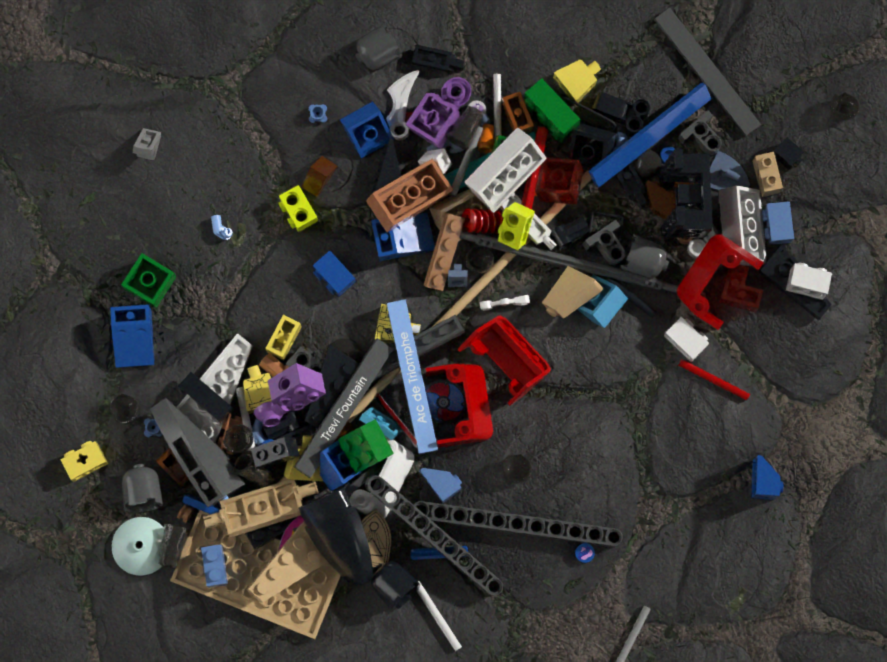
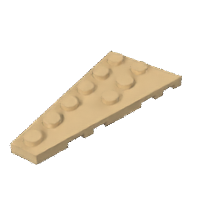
M304 521L247 588V591L260 603L268 600L328 562L306 532L304 527L307 525Z

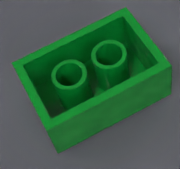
M542 78L525 92L524 102L530 114L533 113L537 117V122L543 127L546 126L550 131V136L555 141L559 140L562 144L573 134V130L579 126L580 118Z

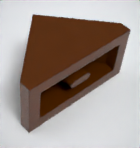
M321 156L310 167L301 188L318 197L338 166Z

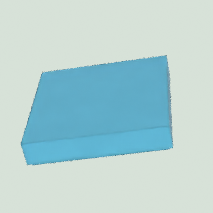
M370 407L359 419L365 424L376 419L384 436L391 440L402 431L393 419L374 407Z

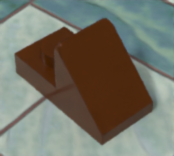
M171 448L156 460L180 487L189 480Z

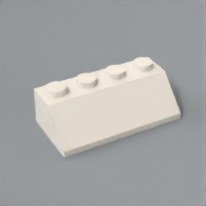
M517 127L469 176L465 184L494 213L547 158L534 140Z
M737 185L718 190L722 235L763 261L762 265L766 264L760 190ZM742 259L738 266L751 265Z

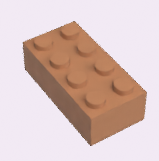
M430 159L372 193L366 202L385 231L389 232L445 199L453 191V188L435 161Z

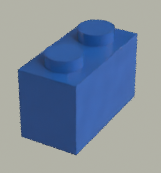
M328 251L313 265L315 270L313 274L319 281L323 279L328 284L325 287L332 295L336 293L338 297L341 296L356 282L355 277L331 251Z

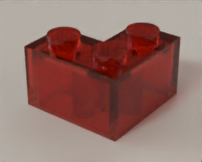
M739 264L735 268H727L719 303L756 313L759 309L763 290L745 285L749 267Z

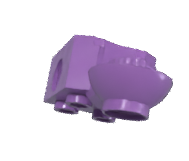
M460 77L451 78L443 85L441 90L442 97L435 93H426L405 124L410 131L439 149H442L462 119L458 109L466 104L471 96L469 82ZM458 90H461L460 95L454 97V93Z
M297 363L268 380L272 401L265 402L255 408L254 415L266 427L278 425L283 414L286 412L301 410L304 406L326 394L322 374Z

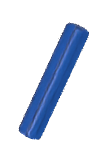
M462 546L468 552L467 546ZM444 547V550L449 554L453 551V547ZM435 548L412 549L410 551L412 560L445 558Z

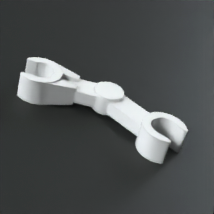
M524 295L514 299L504 298L495 302L482 301L480 302V308L483 311L493 309L492 307L500 305H528L527 303H530L529 295Z

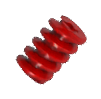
M467 208L462 213V217L465 218L463 227L469 233H479L481 231V233L492 234L494 232L498 234V229L504 219L502 217L503 212L496 210L493 213L489 209Z

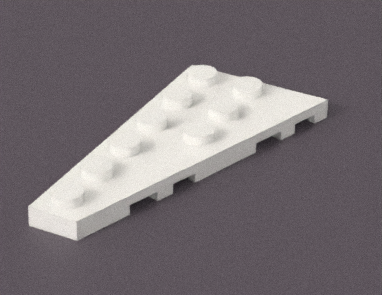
M236 334L200 378L201 381L229 405L232 402L253 347L239 334ZM186 395L177 408L216 443L223 421L219 423L191 397Z

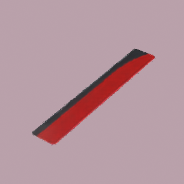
M377 393L379 404L411 443L417 447L416 438Z

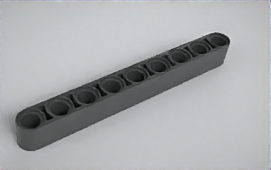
M373 475L367 478L365 486L372 495L483 591L494 596L502 592L503 583L499 578L380 476ZM373 479H378L380 482V487L377 490H373L370 486ZM388 492H393L395 496L394 501L388 503L385 499V495ZM406 504L409 507V513L403 516L400 513V508ZM419 517L424 520V525L421 528L415 526V520ZM433 530H437L439 534L438 539L435 541L430 539V533ZM447 543H452L453 551L447 554L444 547ZM465 555L468 558V563L465 566H461L459 559ZM481 568L483 574L479 579H476L474 571ZM491 581L497 583L495 591L489 590V583Z

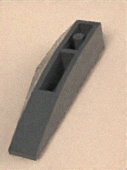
M167 398L150 409L173 454L207 507L216 505L245 485L225 452Z

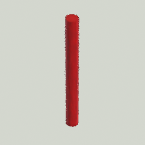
M683 359L678 364V366L746 401L750 396V393Z

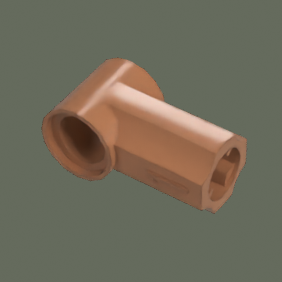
M270 353L259 364L271 377L289 368L287 365L284 366Z

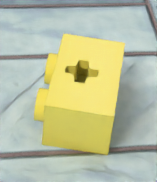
M283 315L265 348L267 353L284 361L301 329V324Z
M88 441L82 444L81 449L77 451L71 450L64 454V458L60 459L73 482L108 464L98 443L95 441ZM82 456L87 458L85 464L80 462Z

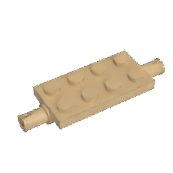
M289 479L220 501V512L203 516L206 529L221 523L226 524L229 537H233L300 516L298 508L302 506V498L318 494L319 491L315 481L299 487L296 485L295 480Z

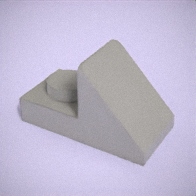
M143 128L133 146V153L137 154V157L154 160L161 132Z

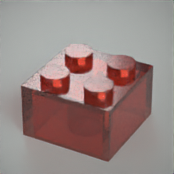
M547 158L541 164L535 190L539 201L577 205L584 171L580 161Z

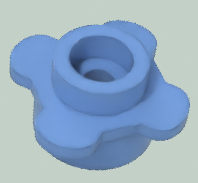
M326 105L309 106V121L311 123L316 121L325 123L327 121Z
M147 418L144 420V435L146 437L153 435L161 437L163 435L155 419Z

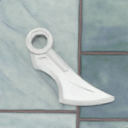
M419 70L406 74L387 89L393 100V108L386 120L392 137L398 141L405 140L409 135V128L405 125L408 97L413 83L419 74ZM398 126L405 128V132L401 135H397L394 132Z

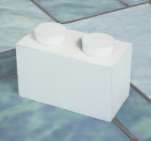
M795 263L790 269L786 290L823 300L828 295L832 273L827 272L824 268L808 267L805 263Z
M680 317L665 333L664 337L692 362L708 346V338L701 331L698 333L693 328L694 324L689 319Z

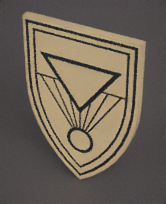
M375 509L361 520L367 537L373 567L380 563L384 565L388 562L391 546V534L388 524L382 514Z

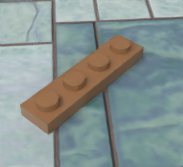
M445 212L424 281L425 287L443 291L448 270H450L465 221L464 217Z

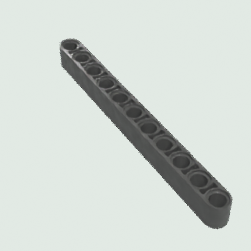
M418 501L414 504L416 508L424 506L426 508L425 515L435 523L588 543L605 547H616L623 539L621 531L615 528ZM441 508L446 514L443 518H437L434 512ZM455 512H463L465 518L462 521H456L453 517ZM481 514L484 517V521L481 524H476L473 521L474 515ZM421 517L417 518V520L424 521ZM494 517H501L503 524L496 527L493 525L492 519ZM518 519L522 522V527L514 529L511 522ZM534 522L540 523L541 531L534 532L531 529V524ZM558 525L561 529L560 534H552L550 527ZM578 528L580 536L572 537L569 533L570 529ZM592 530L597 531L599 539H590L589 532ZM610 533L617 534L618 542H610L608 535Z

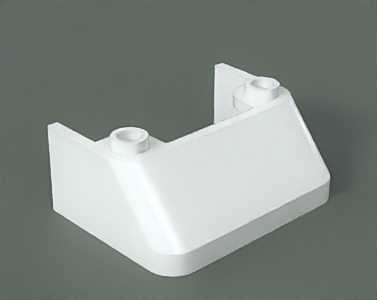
M385 436L394 454L387 457L379 476L399 492L414 463V455L406 447ZM378 479L372 488L373 490H377L380 487ZM356 490L349 499L351 503L349 507L354 506L358 512L364 515H368L377 509L385 519L390 511L374 495L365 490ZM388 492L385 495L388 503L393 502L395 499L393 492Z

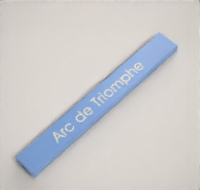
M406 299L387 303V309L414 435L417 440L418 453L423 454L437 451V442Z

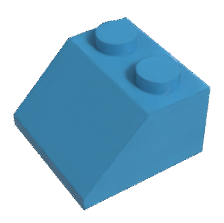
M593 274L591 277L596 279L603 290L577 310L592 322L605 328L628 298L616 285Z

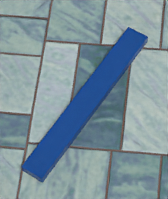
M700 83L588 172L594 185L598 188L710 101L711 96L706 84Z

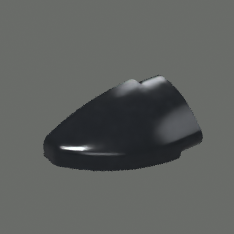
M344 488L325 494L298 509L307 525L304 527L322 556L342 577L351 584L358 586L372 580V559L359 514L354 506L348 508L351 503Z

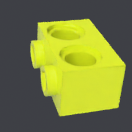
M299 185L279 195L280 202L278 205L283 213H288L290 218L287 220L292 229L296 227L297 231L300 232L318 222L315 212ZM290 198L297 199L295 205H289L287 201ZM299 214L307 216L302 222L296 219Z
M516 202L506 207L502 214V217H504L503 223L498 229V242L515 250H519L524 246L535 211Z

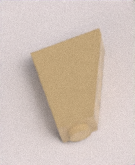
M567 266L542 303L547 308L546 312L553 317L557 315L564 319L599 294L603 288L596 279Z

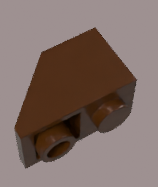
M647 180L645 191L651 212L666 220L667 216L671 215L672 210L676 208L675 191H667L657 181L652 180L651 182Z

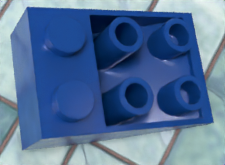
M428 213L418 214L389 232L385 231L378 219L371 220L379 262L434 251L435 249Z
M150 305L110 307L116 368L155 365L152 309Z

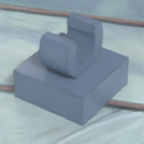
M454 264V270H448V287H467V270H462V264Z

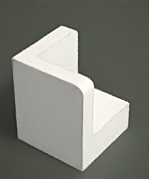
M445 148L427 151L418 161L419 165H422L433 159L443 174L452 165Z

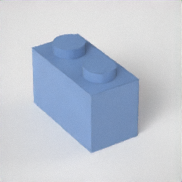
M790 202L768 203L765 209L762 210L763 221H766L767 228L764 229L765 239H768L769 245L792 243L794 232Z
M220 544L201 547L207 587L228 585L223 546Z

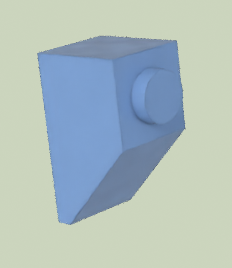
M427 468L420 469L421 475L442 503L461 490L460 485L462 482L456 474L452 475L447 471Z

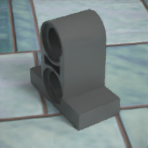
M706 111L685 129L678 138L682 144L691 138L705 154H710V156L716 155L722 144L719 136L708 126L713 117L709 111ZM701 128L704 134H696L695 129ZM714 142L717 148L711 149L707 143Z
M617 220L586 239L582 244L586 251L595 245L606 262L612 266L618 265L626 255L623 246L613 234L620 227ZM601 236L607 237L608 240H609V243H607V244L603 243V242L600 240V237H601ZM611 252H617L620 258L614 259Z

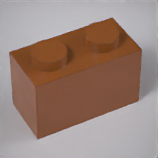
M521 92L503 97L502 105L512 131L518 127L526 134L533 132L534 125Z

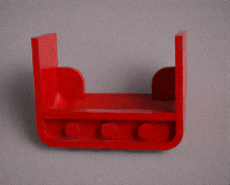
M721 234L713 235L709 239L677 288V296L688 309L717 330L720 329L724 321L708 312L709 302L700 294L719 265L722 264L727 268H735L743 259L759 270L764 263Z
M497 316L476 329L458 348L459 352L470 347L474 354L484 355L487 353L512 380L508 386L510 393L514 397L507 403L509 406L521 399L551 371L545 359L503 316Z
M449 364L426 368V377L446 374L447 379L452 383L463 382L469 420L461 421L456 425V438L437 440V447L442 448L489 440L493 434V426L482 367L476 364Z

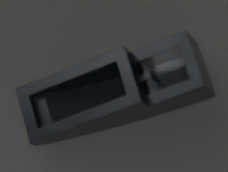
M192 372L178 385L180 389L219 423L233 410L224 399Z

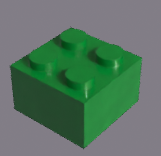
M141 253L121 286L127 292L156 309L176 279V275L173 271Z
M376 419L338 439L355 474L394 454Z

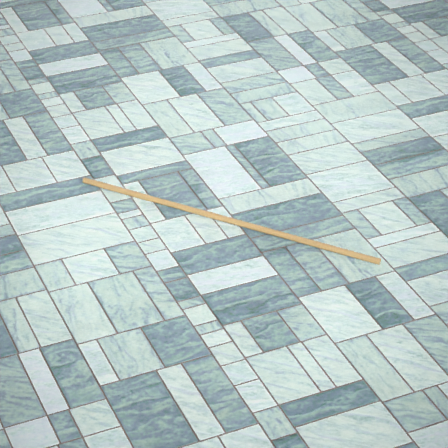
M586 171L539 218L545 225L592 179L589 172ZM529 237L527 238L525 245H527L531 241ZM506 252L433 326L453 315L457 316L516 254ZM400 367L384 375L362 397L347 422L351 423L377 397V393L380 394L401 372ZM284 476L278 483L289 479Z

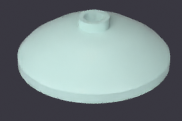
M147 517L132 518L124 522L117 529L112 540V554L116 563L124 571L133 575L143 576L156 572L165 564L170 553V539L167 531L160 523ZM137 542L143 543L142 548L137 549Z

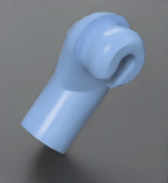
M211 216L213 233L223 240L230 239L233 232L230 228L222 226L221 216Z

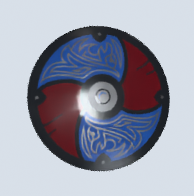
M441 379L433 381L425 387L430 415L433 421L439 423L453 422L464 413L466 408L465 392L457 383Z

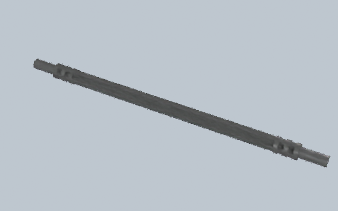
M461 231L459 237L460 239L475 242L476 245L564 267L569 266L576 270L659 291L663 289L677 293L678 285L663 282L662 279L645 278L622 269L527 245L522 246L519 250H515L498 242V238L480 233L476 235Z

